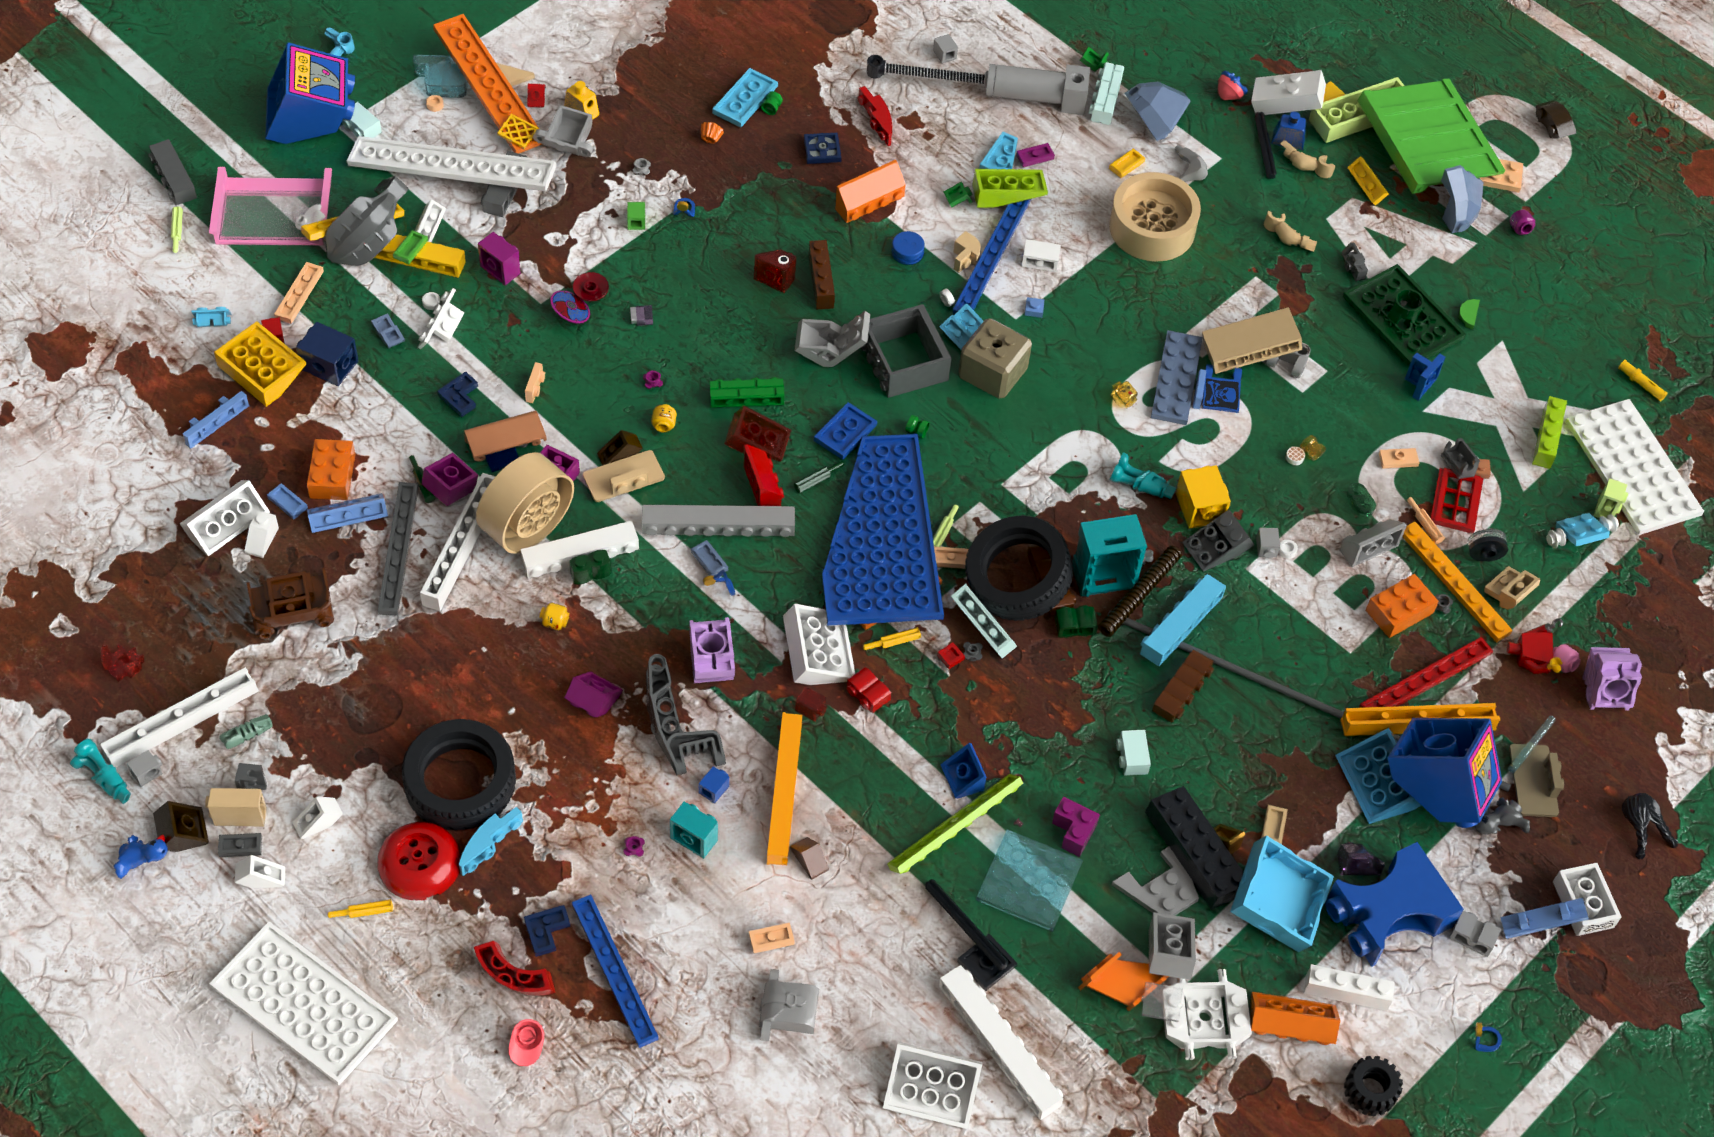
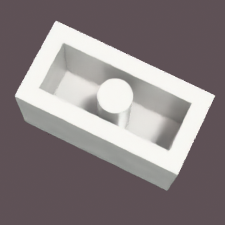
M1026 239L1022 267L1057 272L1061 245Z

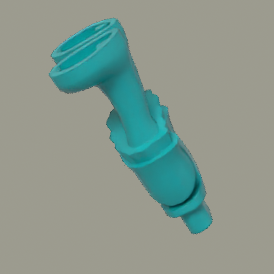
M1122 453L1118 464L1113 470L1110 481L1132 485V488L1138 489V492H1145L1159 498L1164 496L1172 499L1176 487L1169 485V481L1166 483L1163 477L1153 471H1142L1132 467L1128 463V454Z
M85 739L80 742L74 749L76 756L71 760L70 765L75 769L84 766L90 768L95 774L91 777L95 784L99 785L115 800L119 799L125 804L129 800L131 793L127 790V784L117 772L116 767H113L112 764H106L96 744L91 739Z

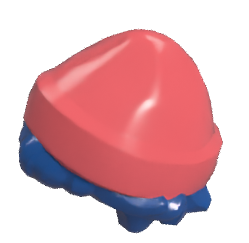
M1223 71L1218 79V94L1223 100L1241 99L1247 94L1248 89L1241 84L1239 76L1236 77L1234 73Z

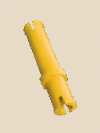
M1626 359L1621 362L1618 369L1629 376L1632 382L1638 383L1660 402L1667 396L1668 392L1641 373L1642 370L1636 369Z

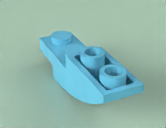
M517 807L501 819L496 814L492 815L474 833L466 845L459 862L462 876L473 872L484 860H489L494 855V852H496L495 842H500L507 833L520 827L523 818L522 812Z

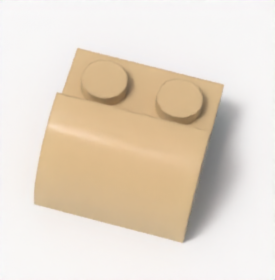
M1508 566L1485 586L1484 592L1499 600L1501 608L1512 609L1539 585L1540 578L1526 570L1520 573Z

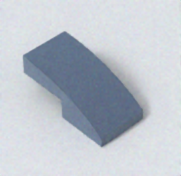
M388 313L371 320L373 328L388 348L405 341Z

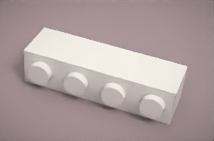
M1311 964L1306 974L1304 994L1388 1011L1393 1002L1395 982Z

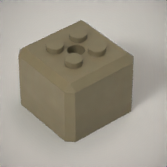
M992 318L985 319L961 349L959 377L998 399L1005 398L1028 368L1032 347L1031 339Z

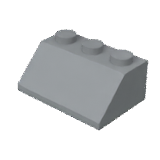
M1391 519L1385 522L1380 521L1369 529H1362L1356 535L1345 537L1339 551L1351 567H1354L1398 547L1407 525L1404 522Z

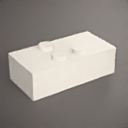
M1322 70L1256 78L1251 100L1255 114L1256 112H1263L1264 115L1322 109L1326 88Z

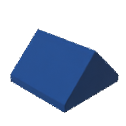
M971 743L965 745L941 764L956 799L984 791L986 775Z

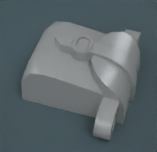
M560 105L549 130L537 129L533 139L538 143L558 149V151L564 153L568 152L578 156L590 157L593 147L585 143L592 127V114Z
M771 969L769 981L765 984L760 1004L759 1027H762L760 1040L769 1041L771 1029L814 1034L819 988L810 984L779 982V970Z

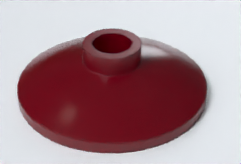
M595 272L583 273L573 282L574 294L584 301L600 300L609 290L607 279Z

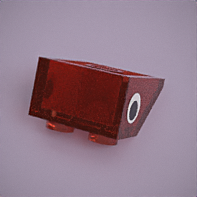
M781 249L756 254L754 280L785 293L795 280L796 256Z

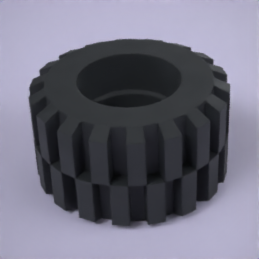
M1366 1056L1365 1060L1363 1058L1359 1059L1357 1063H1354L1345 1079V1097H1350L1348 1099L1349 1104H1354V1109L1357 1111L1361 1109L1364 1115H1367L1368 1112L1371 1113V1116H1376L1377 1113L1383 1115L1386 1111L1389 1112L1402 1093L1403 1079H1399L1401 1076L1400 1072L1395 1071L1396 1066L1394 1064H1388L1389 1060L1385 1058L1380 1060V1056H1375L1374 1059L1371 1056ZM1371 1078L1378 1081L1383 1087L1384 1092L1373 1093L1365 1087L1363 1079Z

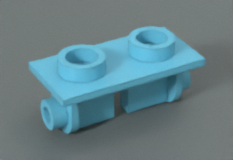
M201 307L197 308V310H191L194 317H196L193 318V325H197V327L210 326V320H213L214 326H227V324H231L230 315L232 314L226 307H216L213 310Z

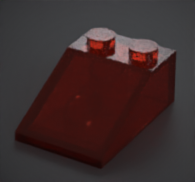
M743 405L733 416L724 444L741 453H744V445L748 444L764 450L768 458L781 462L791 429Z

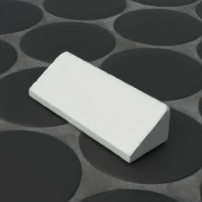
M433 200L426 204L415 228L416 232L428 236L427 242H432L446 210L445 207Z

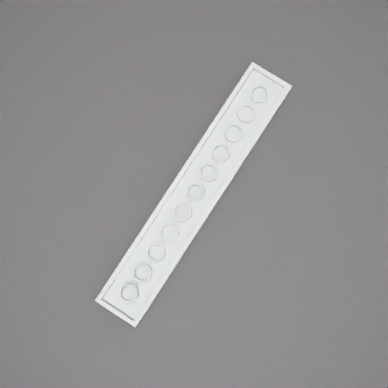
M358 136L347 159L348 166L547 191L556 169V161L362 136Z

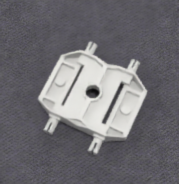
M1226 969L1217 970L1219 982L1187 983L1185 979L1177 978L1176 984L1163 990L1161 993L1166 1038L1179 1048L1185 1049L1186 1060H1189V1058L1193 1060L1195 1058L1193 1049L1206 1046L1227 1048L1228 1059H1236L1235 1047L1252 1034L1246 989L1228 982ZM1221 997L1225 999L1229 1035L1225 1033ZM1199 1014H1208L1210 1016V1020L1203 1021L1200 1018Z

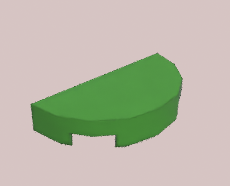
M1477 299L1465 301L1458 312L1459 319L1465 323L1467 328L1472 330L1475 325L1480 302Z

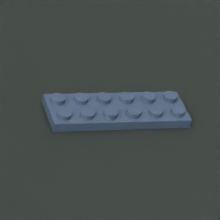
M1167 330L1151 413L1152 419L1187 425L1203 337Z

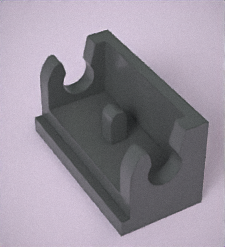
M1457 438L1453 447H1451L1452 443L1449 441L1445 446L1444 452L1441 453V457L1458 479L1474 477L1480 460L1462 438Z
M239 763L235 777L237 789L266 790L267 781L262 765Z

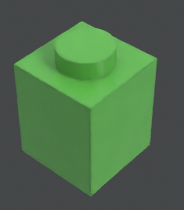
M627 202L628 230H645V202Z

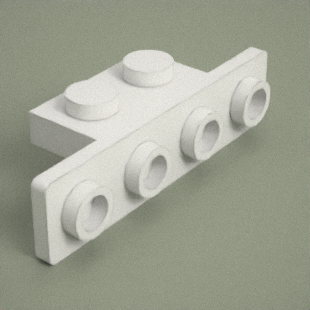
M454 288L449 292L445 291L440 299L442 301L441 305L438 304L433 311V314H435L434 318H431L426 324L427 331H424L418 339L420 341L419 349H422L428 343L433 333L446 342L451 339L464 314L463 311L449 303L456 291Z

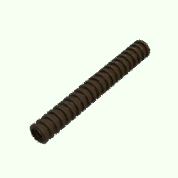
M1168 546L1122 600L1118 602L1115 608L1098 625V629L1104 636H1113L1130 614L1133 613L1169 570L1172 569L1175 563L1178 562L1182 557V553L1177 547Z

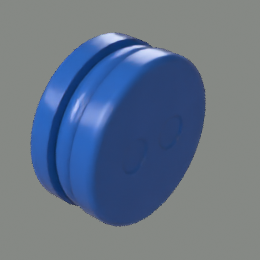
M901 232L892 241V256L901 264H916L923 258L925 243L923 238L915 232Z

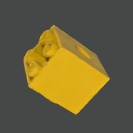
M1217 465L1181 471L1175 493L1189 529L1206 526L1229 509L1231 501Z

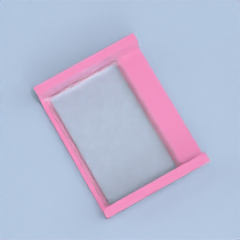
M218 167L209 234H213L215 244L324 245V237L310 241L301 233V230L296 228L295 222L300 215L305 214L310 207L316 204L322 206L320 211L326 216L323 220L327 219L332 168H325L324 179L228 178L226 168Z

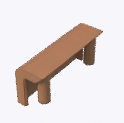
M536 410L464 430V440L470 447L474 461L478 462L485 460V455L530 442H532L533 446L541 444V439L547 440Z

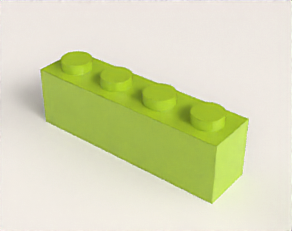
M1549 396L1543 408L1532 462L1533 465L1547 469L1551 468L1557 454L1567 400Z

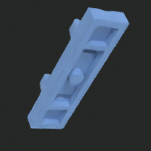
M241 391L230 400L223 396L218 400L220 407L201 421L195 417L189 421L190 429L183 433L185 444L190 449L249 407L247 395Z
M1583 898L1500 917L1506 939L1589 920Z

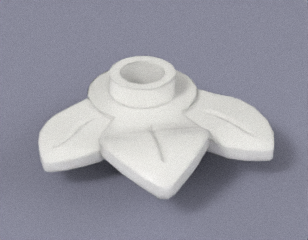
M320 204L313 205L305 214L300 215L295 222L296 228L301 230L303 225L323 220L326 216L320 211L322 206Z

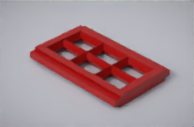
M1440 468L1430 518L1435 525L1474 533L1484 478L1475 475L1474 477L1458 479L1456 490L1448 488L1447 482L1448 477L1458 479L1457 476L1449 468ZM1462 480L1472 483L1470 493L1460 491ZM1446 492L1456 494L1454 505L1444 503ZM1459 495L1469 497L1468 508L1458 506ZM1443 507L1453 509L1451 520L1441 518ZM1457 511L1467 513L1465 523L1455 521Z

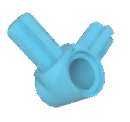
M326 28L325 36L333 40L335 48L329 54L341 56L342 54L352 53L355 50L350 33H339L332 28Z

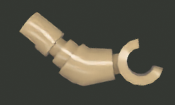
M1287 141L1280 143L1286 148L1284 156L1290 159L1292 165L1297 169L1315 170V173L1322 178L1332 176L1335 165L1326 163L1327 155L1320 156L1317 160L1315 157L1297 151Z
M1267 212L1264 227L1271 232H1276L1281 242L1289 246L1291 244L1295 246L1299 244L1301 248L1314 252L1317 241L1309 239L1310 237L1306 235L1300 236V233H1297L1296 230L1284 222L1286 219L1285 214H1281L1280 218H1275L1272 216V212Z

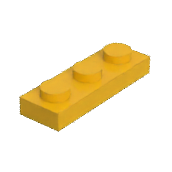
M1361 156L1347 167L1374 205H1377L1389 195Z

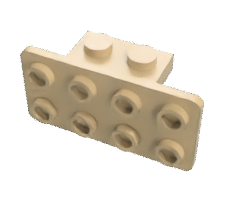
M652 450L583 472V478L595 502H601L665 479V475Z

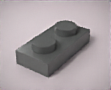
M261 833L219 835V857L256 856L262 854Z

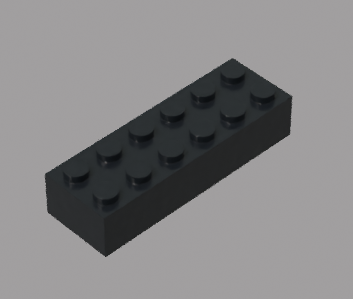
M1182 786L1151 799L1145 811L1146 815L1186 870L1209 908L1212 910L1234 900L1243 870L1186 788Z

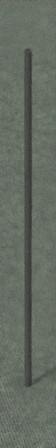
M1129 618L1123 622L1124 625L1149 636L1153 630ZM1181 642L1177 647L1188 653H1191L1194 649L1213 660V664L1339 719L1344 714L1341 710L1185 642ZM1394 734L1398 741L1400 739V736ZM1502 781L1499 788L1508 792L1511 784Z

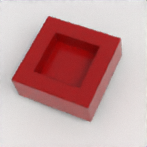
M954 643L937 652L938 658L948 669H951L965 659V655Z

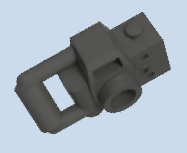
M1350 242L1342 250L1345 269L1347 272H1351L1355 281L1364 280L1368 272L1365 258L1359 252L1356 244Z

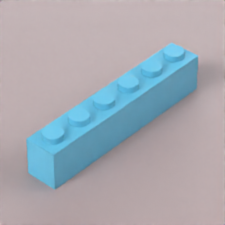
M1208 574L1203 579H1198L1194 589L1186 592L1182 602L1178 601L1171 613L1168 612L1164 616L1160 625L1157 624L1153 628L1151 635L1144 637L1141 642L1142 649L1140 654L1157 666H1160L1223 598L1226 585Z

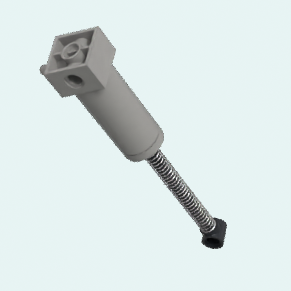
M871 55L867 59L866 72L873 79L880 78L887 73L889 75L892 73V75L901 74V76L908 75V77L909 75L911 77L917 76L918 78L920 76L921 78L924 77V79L925 77L927 79L937 78L940 81L941 79L943 81L946 79V81L953 80V82L959 81V83L962 81V83L969 82L970 84L971 82L972 84L975 83V85L976 83L978 85L984 84V88H987L986 96L1060 104L1061 113L1084 115L1090 67L1067 65L1066 72L989 64V71H986L983 75L982 73L979 74V72L974 74L973 72H960V70L959 72L957 70L950 71V69L948 71L947 69L944 70V68L943 70L941 68L934 69V67L931 69L928 66L927 68L925 66L923 68L922 66L918 67V65L915 67L912 64L911 66L909 64L907 66L905 64L899 65V63L897 65L896 63L893 64V62L889 64L880 55Z

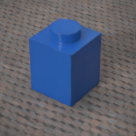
M713 766L699 782V794L715 804L729 788L730 777L724 770H718Z

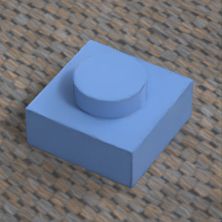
M1027 297L1025 316L1042 318L1044 299Z

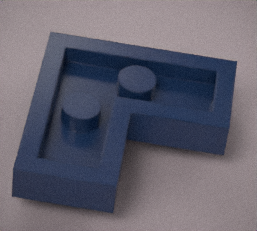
M464 372L439 389L437 394L462 418L476 408L475 402L467 394L478 387V382L467 372Z
M565 905L524 916L535 956L556 951L551 932L570 927Z

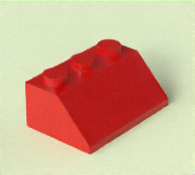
M747 444L744 445V470L757 505L781 506L784 493L782 487H778V476L776 472L773 473L771 458L767 457L764 450Z

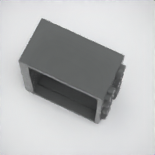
M924 304L870 319L868 340L861 349L862 351L865 350L867 362L872 365L874 376L879 379L881 390L885 391L888 398L949 380L951 357ZM917 333L931 361L892 372L878 343Z

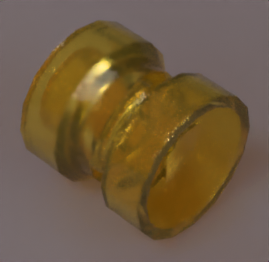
M1314 435L1305 438L1300 445V448L1307 452L1313 461L1321 457L1326 450L1323 444L1317 442V438Z

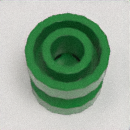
M770 91L765 98L766 100L761 104V109L768 115H775L778 107L783 102V98L779 93Z
M911 415L905 431L918 434V437L923 439L929 429L930 422L919 420L917 416Z

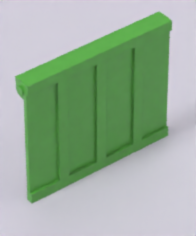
M1449 78L1442 79V81L1373 91L1364 90L1357 100L1412 194L1423 192L1431 185L1443 184L1441 179L1445 169L1459 165L1464 167L1466 171L1474 174L1476 178L1500 175L1505 172L1503 165Z

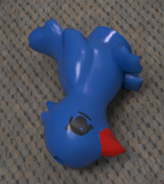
M132 835L129 837L128 843L123 844L119 849V861L113 865L118 878L122 879L130 869H134L143 863L157 862L163 859L168 851L164 835L149 841L147 844H144L142 840L138 841L137 836Z

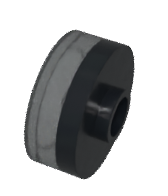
M1483 529L1473 533L1468 538L1469 553L1474 560L1495 561L1504 557L1508 552L1506 534L1501 530Z

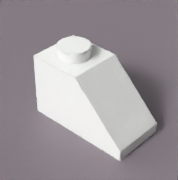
M257 510L249 526L245 546L246 554L260 558L264 557L279 529L276 515Z
M315 797L293 821V824L300 839H304L331 827L340 818L342 812L335 798Z
M250 855L236 863L235 883L249 888L283 887L285 883V867Z

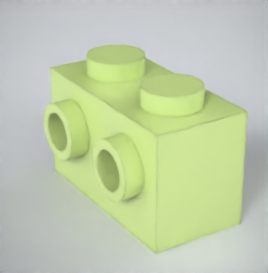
M1609 478L1598 499L1593 516L1597 518L1604 516L1607 518L1609 514L1613 516L1616 513L1619 514L1628 496V493L1625 492L1627 484Z

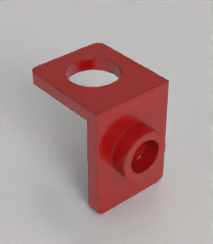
M528 83V107L545 106V84Z

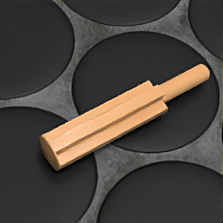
M1409 497L1407 501L1416 512L1415 517L1434 543H1441L1445 539L1443 534L1426 511L1420 509L1413 498Z

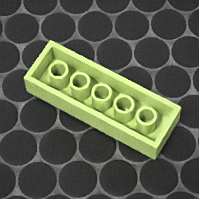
M1396 77L1323 102L1322 109L1311 110L1309 121L1326 143L1373 127L1357 101L1362 91L1401 87L1404 84Z

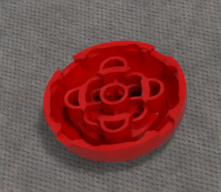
M429 822L405 824L388 835L381 845L377 858L379 876L384 886L396 896L407 900H426L427 897L442 894L455 882L460 872L459 862L461 853L454 837L441 826ZM411 844H418L416 847H410ZM430 850L431 852H436V853L433 854V855H431V854L428 853V851ZM404 858H407L409 860L408 863L402 865Z

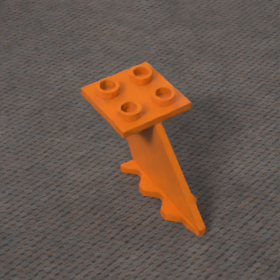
M1120 952L1115 956L1109 954L1081 978L1083 983L1078 987L1080 991L1087 986L1127 1005L1126 1009L1130 1011L1169 977L1149 973V964L1117 960L1122 955Z

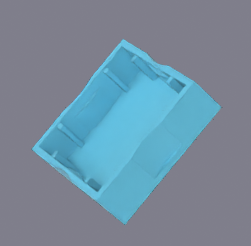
M1265 836L1253 843L1230 912L1293 950L1300 952L1312 946L1320 921L1321 909L1327 900L1334 876L1315 864L1298 857L1290 849L1272 838Z

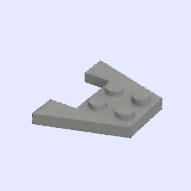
M1170 847L1162 850L1160 856L1171 869L1141 887L1130 872L1112 882L1113 887L1152 913L1176 916L1198 902L1199 899L1192 879Z

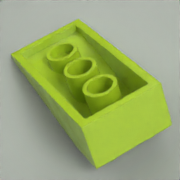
M975 169L972 187L977 208H995L1048 195L1043 170Z

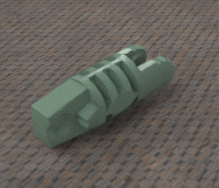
M265 714L249 720L250 722L246 721L244 724H240L239 727L236 726L222 733L219 736L220 740L227 749L236 747L244 743L245 740L249 741L250 738L253 739L256 735L259 736L272 728L273 724L270 717Z

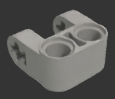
M1302 343L1303 350L1267 359L1266 365L1275 368L1279 359L1293 364L1294 367L1291 375L1300 378L1309 358L1310 347Z

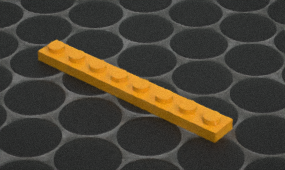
M1416 522L1409 524L1402 537L1497 643L1511 635L1513 630L1423 529Z

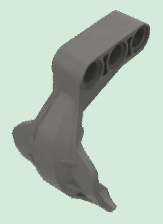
M393 176L384 179L374 189L378 194L376 197L356 198L328 227L325 233L327 258L332 263L352 266L363 265L371 261L395 237L397 233L394 220L396 205L409 188L398 177Z

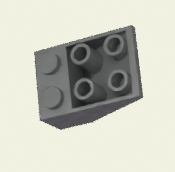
M1227 510L1183 541V544L1203 572L1238 557L1254 546V543L1230 510Z

